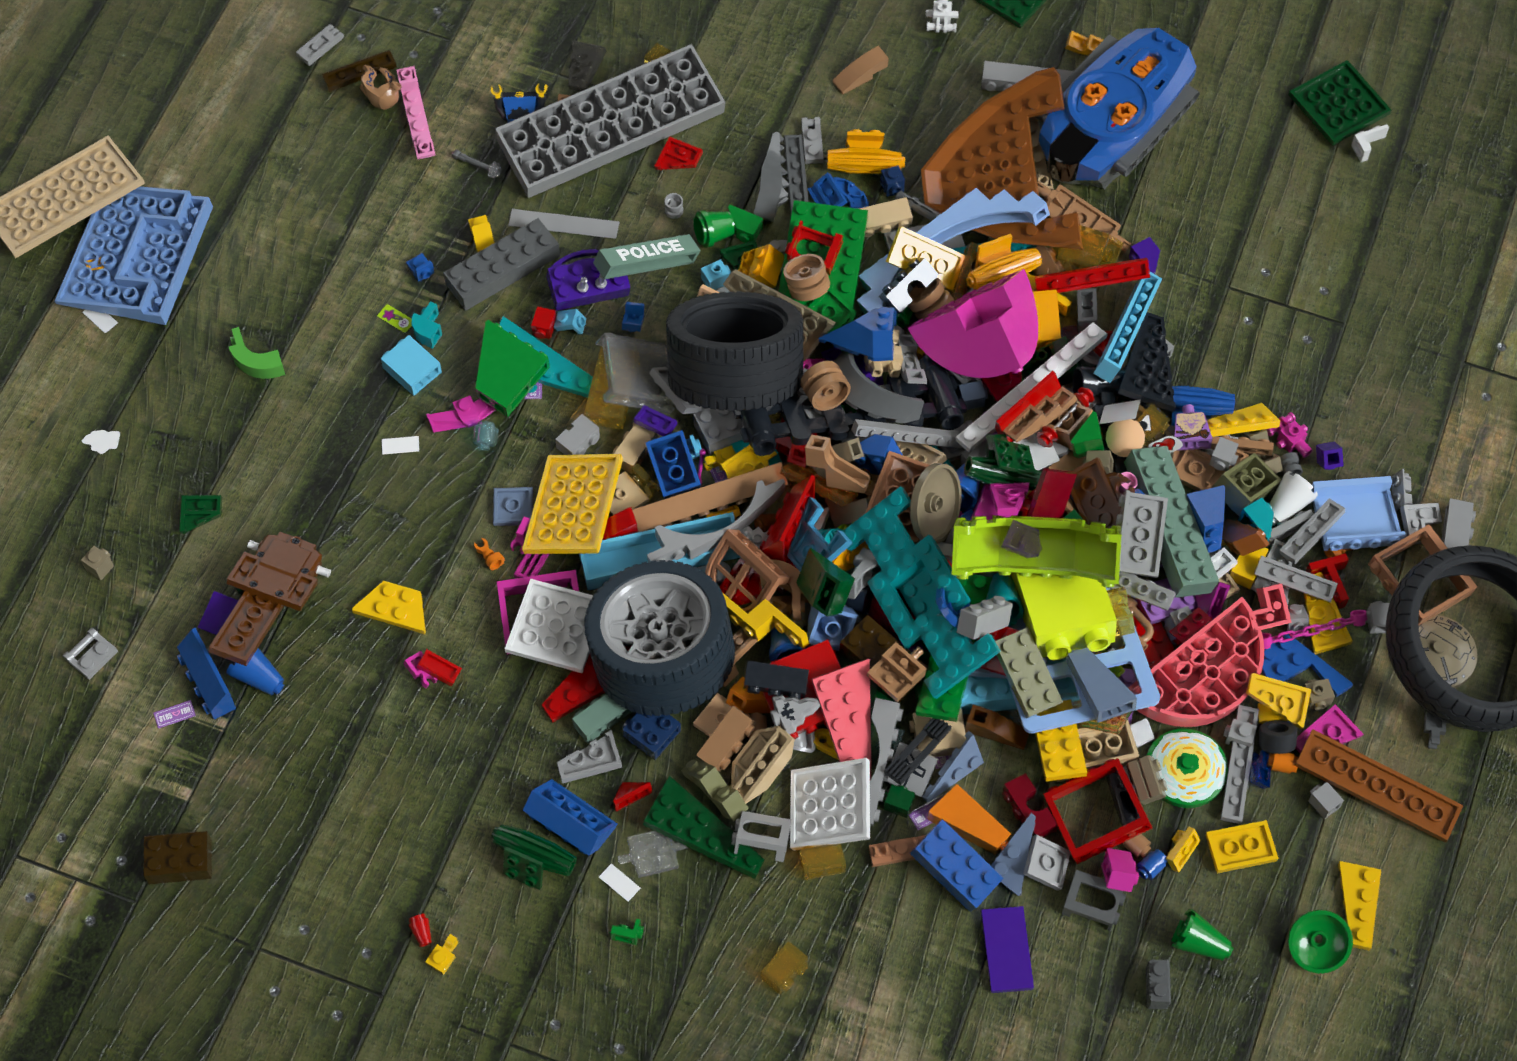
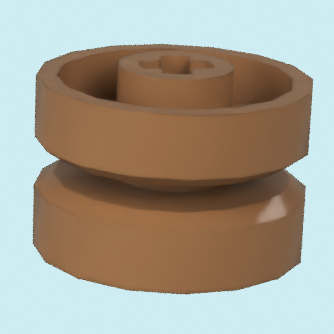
M805 254L795 257L784 267L783 274L788 283L790 295L798 301L817 299L830 288V280L826 272L825 263L816 254Z
M938 277L926 288H918L916 286L908 293L913 300L908 307L912 312H915L914 315L918 320L923 319L925 321L924 319L928 317V314L954 301L952 295L947 290H944L945 286Z
M823 361L813 365L804 373L800 383L813 407L819 411H826L840 405L847 399L851 389L841 369L833 361Z

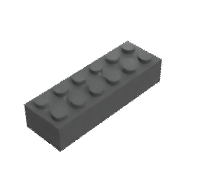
M537 218L443 272L445 284L466 311L559 257V243L540 219Z

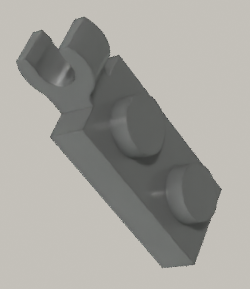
M1425 710L1424 733H1430L1428 748L1437 749V745L1440 743V735H1445L1446 722Z

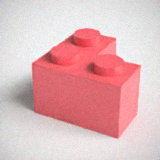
M1282 583L1256 589L1261 608L1247 612L1249 632H1255L1254 626L1256 627L1255 620H1252L1251 615L1256 616L1259 630L1292 623Z

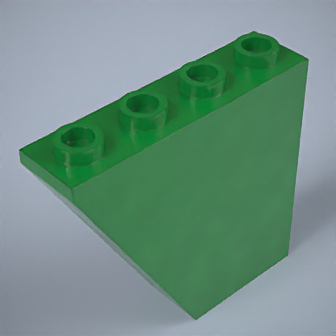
M487 320L485 322L475 389L477 398L508 417L550 368L549 358L544 352H538L533 349L532 345L528 342L519 340L514 333L505 331L500 324Z

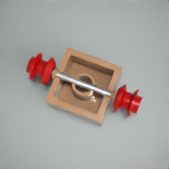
M1080 387L1078 393H1074L1078 400L1055 420L1044 426L1042 432L1036 434L1037 441L1041 446L1050 448L1053 446V442H1056L1072 450L1070 441L1093 412L1091 408H1088L1089 403L1094 402L1093 392L1090 389Z

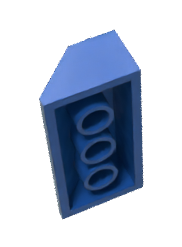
M193 628L177 646L180 652L177 657L182 666H187L188 670L185 673L190 682H195L196 687H194L198 698L203 697L205 703L202 706L206 714L211 713L215 720L235 710L236 707L196 628Z
M553 779L532 790L523 808V811L530 818L539 821L548 830L555 832L565 842L571 843L581 853L588 856L599 850L617 826L616 822Z

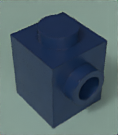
M899 165L881 170L880 183L886 197L896 195L899 191L904 192L905 178Z

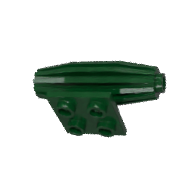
M996 438L992 440L995 457L969 456L964 464V474L989 485L993 483H1029V491L1036 489L1042 473L1034 468L1029 446Z
M503 824L500 827H495L492 832L491 838L494 839L493 843L504 850L503 874L510 879H516L525 883L528 887L541 890L543 870L569 876L574 869L577 857L552 841L527 830Z

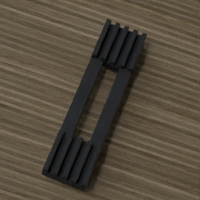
M932 718L905 750L885 769L884 774L901 786L951 731L952 726L948 725L947 722L945 723L944 720ZM926 736L933 739L910 765L904 762Z

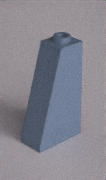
M1087 647L1081 650L1076 649L1068 654L1067 664L1098 723L1136 710L1137 698L1135 694Z

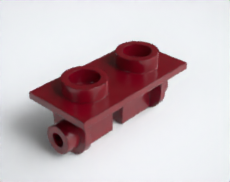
M1198 607L1172 628L1169 633L1175 637L1174 642L1180 646L1213 619Z

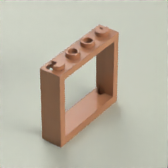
M1429 524L1374 555L1368 563L1372 573L1379 578L1384 589L1389 591L1392 596L1399 582L1384 564V561L1421 541L1431 555L1448 549ZM1449 576L1448 578L1460 593L1424 614L1419 610L1418 626L1469 597L1477 588V585L1470 576Z

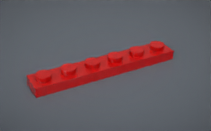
M1141 258L1034 276L1036 291L1057 290V293L1150 278L1148 258Z

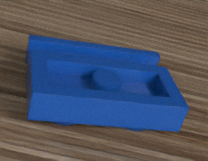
M828 172L817 180L814 186L807 189L815 203L841 207L847 203L832 175Z

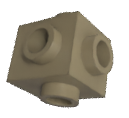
M1313 679L1304 685L1305 688L1311 689L1308 710H1321L1332 704L1335 695L1329 679L1319 681Z

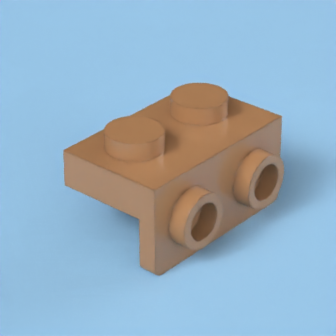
M1040 245L1035 247L1042 258V264L1033 270L1036 276L1063 272L1065 270L1062 263L1056 260L1055 256L1057 254L1053 247Z

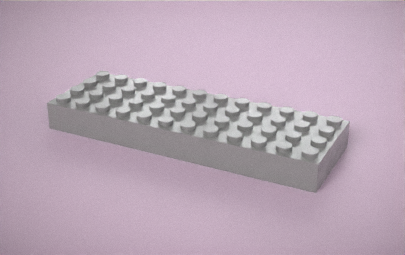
M691 44L495 128L496 140L524 192L530 198L724 113L725 101Z

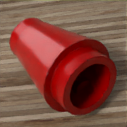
M425 914L411 917L408 926L420 947L431 944L429 918H426Z

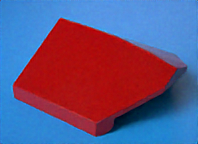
M742 558L738 560L730 571L734 578L745 563ZM751 567L741 585L757 599L762 591L760 575ZM727 577L720 585V589L724 594L732 584ZM737 589L731 599L738 606L752 602L739 589Z

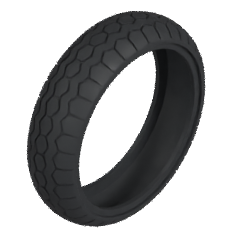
M1457 546L1436 552L1417 563L1403 577L1391 598L1386 616L1385 633L1387 650L1394 671L1411 697L1430 714L1446 723L1459 728L1482 732L1503 731L1517 727V700L1487 702L1472 698L1452 687L1437 673L1423 649L1419 634L1418 617L1421 601L1430 584L1435 580L1449 576L1464 575L1487 580L1505 590L1517 601V557L1505 551L1485 546Z

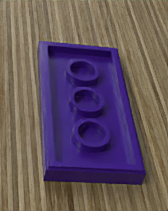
M1024 907L981 910L991 993L1033 990L1034 983Z

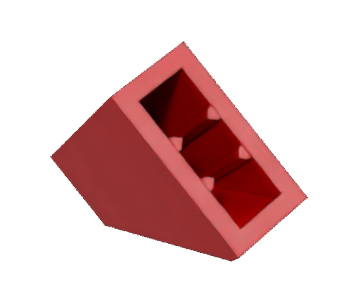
M632 507L626 508L608 518L602 540L638 533Z

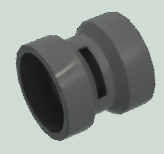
M1286 453L1280 457L1283 475L1287 471H1291L1290 475L1292 476L1295 473L1298 475L1303 473L1301 465L1298 464L1299 458L1297 453Z

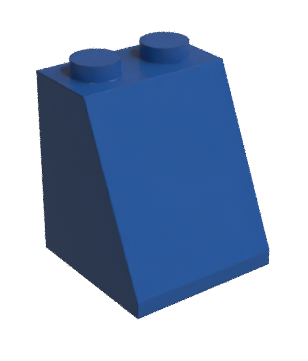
M1222 485L1187 494L1208 553L1221 550L1225 486Z

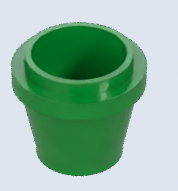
M701 210L697 211L696 216H694L693 228L696 239L705 248L712 247L714 243L734 235V221L729 211L707 212Z

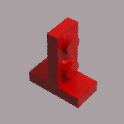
M1346 553L1309 563L1305 571L1311 574L1322 572L1325 579L1338 583L1333 595L1338 609L1346 607L1349 600L1337 572L1345 569L1349 561Z

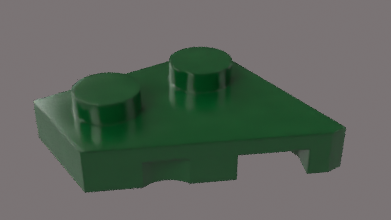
M182 495L180 533L185 534L221 517L222 496Z

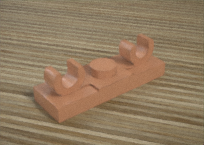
M926 835L869 845L872 867L916 860L910 852Z

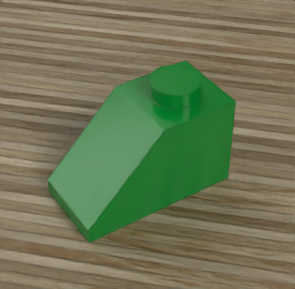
M729 205L728 211L734 221L736 238L743 243L756 241L763 229V218Z

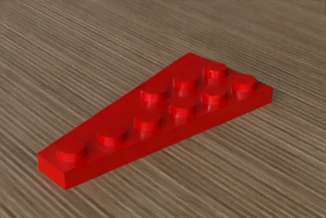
M632 645L624 647L627 651H629ZM590 653L583 673L572 671L542 703V708L552 723L605 693L597 679Z

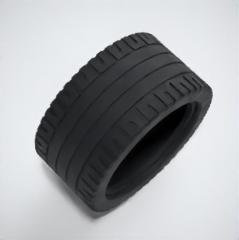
M728 291L712 293L689 299V301H685L683 304L681 303L675 307L668 315L666 320L668 384L672 392L680 399L688 401L690 404H695V406H702L703 408L713 410H755L781 403L792 397L801 388L800 383L804 371L803 317L800 311L786 300L756 292Z

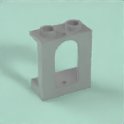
M742 811L741 819H736L735 831L738 832H733L731 844L735 845L734 854H737L739 844L775 850L777 851L775 861L784 862L791 819ZM755 822L781 827L779 838L748 833L743 827L745 823Z

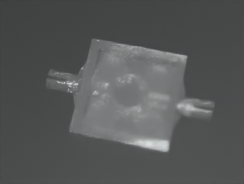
M656 831L627 837L630 852L629 854L618 856L619 865L632 862L638 878L678 869L679 864L676 852L688 849V847L679 842L674 843L672 839Z

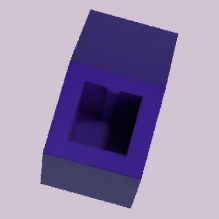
M1148 237L1131 246L1129 259L1148 258L1149 271L1155 274L1160 249Z

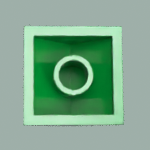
M1094 411L1070 441L1074 457L1076 458L1086 457L1087 451H1104L1098 416Z

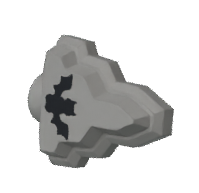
M783 695L772 697L775 710L770 711V715L775 727L781 725L787 733L793 734L798 726L804 724L805 717L813 715L821 705L819 700L815 698L799 700L785 698Z

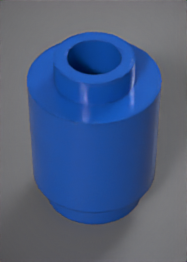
M1158 849L1150 851L1137 864L1138 874L1145 880H1152L1166 866L1168 862L1167 857Z

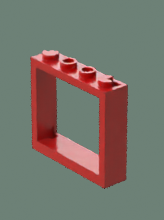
M1119 758L1109 759L1098 768L1088 769L1087 776L1070 778L1065 784L1053 786L1043 794L1077 864L1106 851L1107 848L1111 849L1153 828ZM1118 771L1140 818L1076 848L1054 801Z

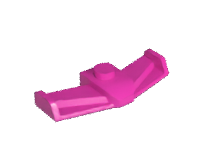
M467 396L452 402L455 410L434 414L428 413L426 417L433 432H440L477 425L478 422L496 411V409L480 399L473 402L471 396Z

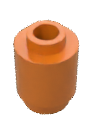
M1270 753L1267 765L1271 766L1272 771L1291 774V772L1296 773L1298 767L1295 764L1298 757L1292 753Z

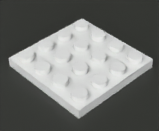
M530 579L507 641L505 652L583 673L590 653L585 636L584 619L588 604L592 600L593 595Z
M867 758L791 770L790 848L792 850L870 839V761Z

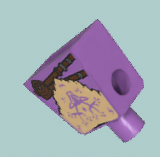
M1184 405L1182 407L1183 413L1176 414L1174 437L1183 443V446L1178 450L1211 448L1212 435L1205 414L1203 412H1195L1193 405Z

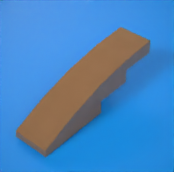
M1062 386L1051 398L1046 395L1035 407L1030 404L1003 432L1015 442H1019L1047 426L1078 399L1076 395Z

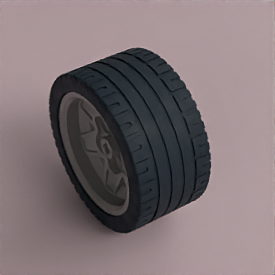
M654 560L648 563L642 562V564L627 567L624 571H619L615 576L610 577L608 581L602 584V587H599L597 593L593 595L592 600L588 604L584 619V629L596 676L603 691L621 707L628 708L632 712L636 711L638 714L644 713L650 716L652 714L655 716L663 714L666 716L672 713L678 714L681 711L685 712L690 708L693 709L698 704H703L705 700H709L728 679L734 664L735 645L727 605L720 587L704 571L678 561ZM632 645L629 651H627L624 647Z

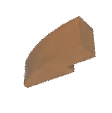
M877 46L847 66L833 79V83L843 95L873 79V74L888 67V57Z

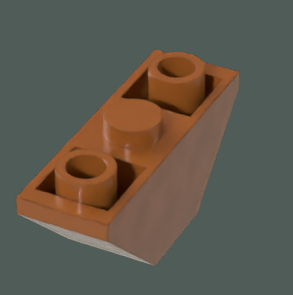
M1228 518L1224 521L1222 540L1231 552L1244 556L1269 545L1265 538L1266 534L1260 528L1256 529L1249 524L1244 525L1238 520L1233 521Z

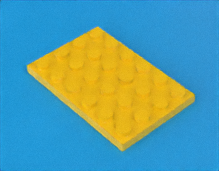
M621 454L548 455L522 548L524 554L599 553L623 461Z

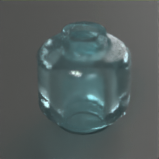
M480 421L479 424L474 426L472 442L478 446L479 450L489 451V448L497 445L499 429L492 422Z

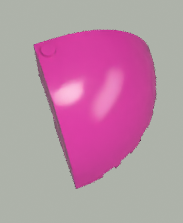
M1025 269L1002 277L994 285L990 282L980 287L978 291L975 289L963 295V297L955 302L951 301L940 307V309L931 312L924 319L925 321L920 319L908 327L918 346L932 360L952 372L975 378L996 377L1009 372L1015 374L1022 371L1023 366L1032 358L1038 341L1036 303Z

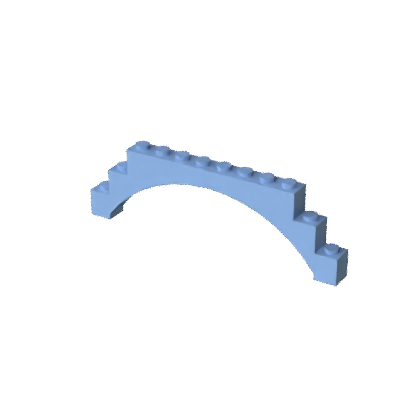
M975 188L916 233L942 244L959 234L987 225L1024 222L1033 223L1036 226L1048 217L1050 213L1047 203L1034 191L1024 196L1018 202L1005 189L989 200ZM888 254L859 275L861 284L867 291L857 300L860 310L864 314L875 308L887 307L879 298V295L883 292L882 289L887 284L895 281V276L903 271V269L886 262Z

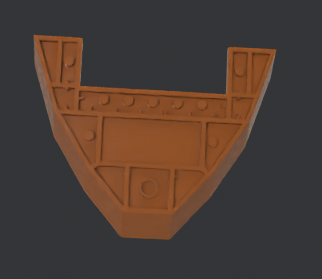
M1054 67L1036 71L988 99L949 134L921 169L925 205L942 214L975 188L989 200L1004 189L1018 202L1032 191L1039 196L1029 118L1064 110L1060 74ZM1077 212L1044 219L1036 226L1033 223L1011 222L972 229L994 239L1011 234V243L1083 250L1079 215Z

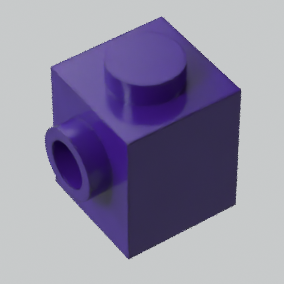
M1336 442L1316 445L1317 463L1323 469L1332 470L1344 466L1342 447Z

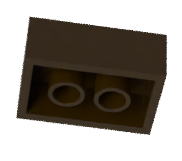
M208 831L144 836V877L148 884L212 879V839Z

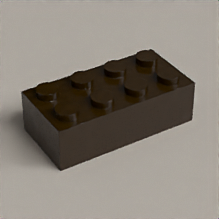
M869 615L840 641L839 652L853 664L870 659V669L882 659V655L895 642L909 654L912 653ZM918 658L917 661L920 662L926 668L927 671L928 666ZM925 676L916 685H914L898 701V703H900L916 686H918L925 679Z

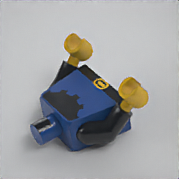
M538 83L535 88L536 92H502L501 85H499L500 90L494 92L491 86V93L495 95L496 111L502 120L508 123L545 107L546 96L544 93L548 89L546 84L544 86L545 90L541 91Z

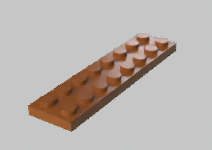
M1314 729L1311 730L1295 764L1298 768L1445 843L1448 841L1463 808L1462 804Z

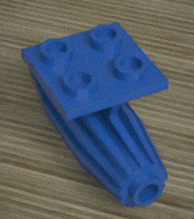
M1172 386L1176 409L1172 412L1171 426H1175L1176 414L1183 413L1182 407L1188 404L1194 406L1195 412H1203L1206 420L1211 419V415L1233 414L1235 394L1211 388Z

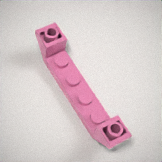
M415 67L397 69L417 159L436 156Z

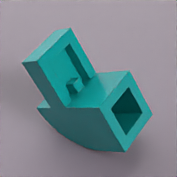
M430 301L428 306L422 309L420 315L413 314L412 327L417 341L433 349L442 336L441 325L434 322L439 315L437 304Z

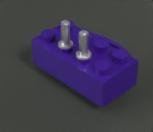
M597 249L581 250L564 256L548 268L546 276L556 311L629 296L630 284L626 275L603 279L593 264L595 258L582 259L571 264L562 265L575 258L597 256L599 251Z

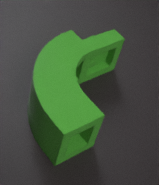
M239 327L232 329L233 336L230 337L232 346H229L233 361L241 371L252 377L262 379L285 375L278 350L263 354L251 352L244 345Z

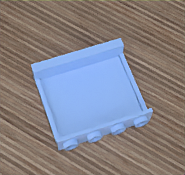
M1391 476L1313 482L1311 491L1313 493L1317 491L1318 497L1312 501L1315 513L1329 498L1345 508V513L1321 537L1324 551L1329 550V548L1332 551H1338L1340 549L1355 550L1367 547L1392 546L1405 538L1406 533L1405 531L1401 532L1390 491L1392 485Z

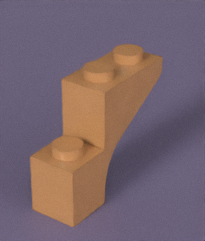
M811 435L805 447L806 465L825 469L827 487L865 493L870 482V475L839 457L831 446L830 438Z

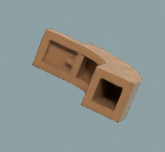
M771 559L790 577L787 584H779L778 587L787 590L792 596L793 620H802V613H805V603H809V601L796 583L800 571L789 563ZM760 576L761 586L764 587L767 581Z

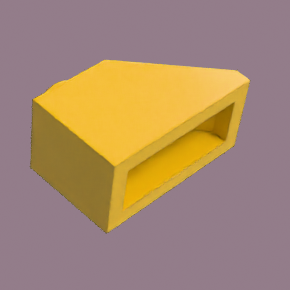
M1262 548L1244 556L1239 555L1237 559L1238 564L1228 571L1231 573L1230 576L1235 583L1251 589L1256 578L1254 573L1260 556L1266 557L1269 549Z

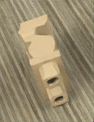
M893 330L894 356L892 361H871L864 355L865 370L870 371L872 377H880L883 372H889L891 377H899L903 363L902 348L897 346L899 330Z

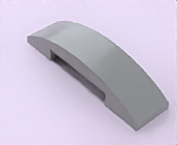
M899 334L897 346L902 348L903 363L900 373L906 383L927 384L925 371L920 368L916 353L918 348L916 341L912 335Z

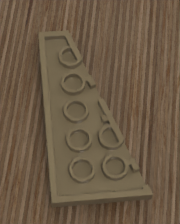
M736 269L730 273L723 283L729 291L763 293L768 296L772 295L775 298H781L794 305L803 317V361L809 359L821 343L818 338L828 334L836 323Z

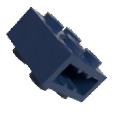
M636 712V715L632 719L629 718L623 725L624 738L654 760L660 756L681 732V723L672 716H664V714L661 716L652 714L650 716Z

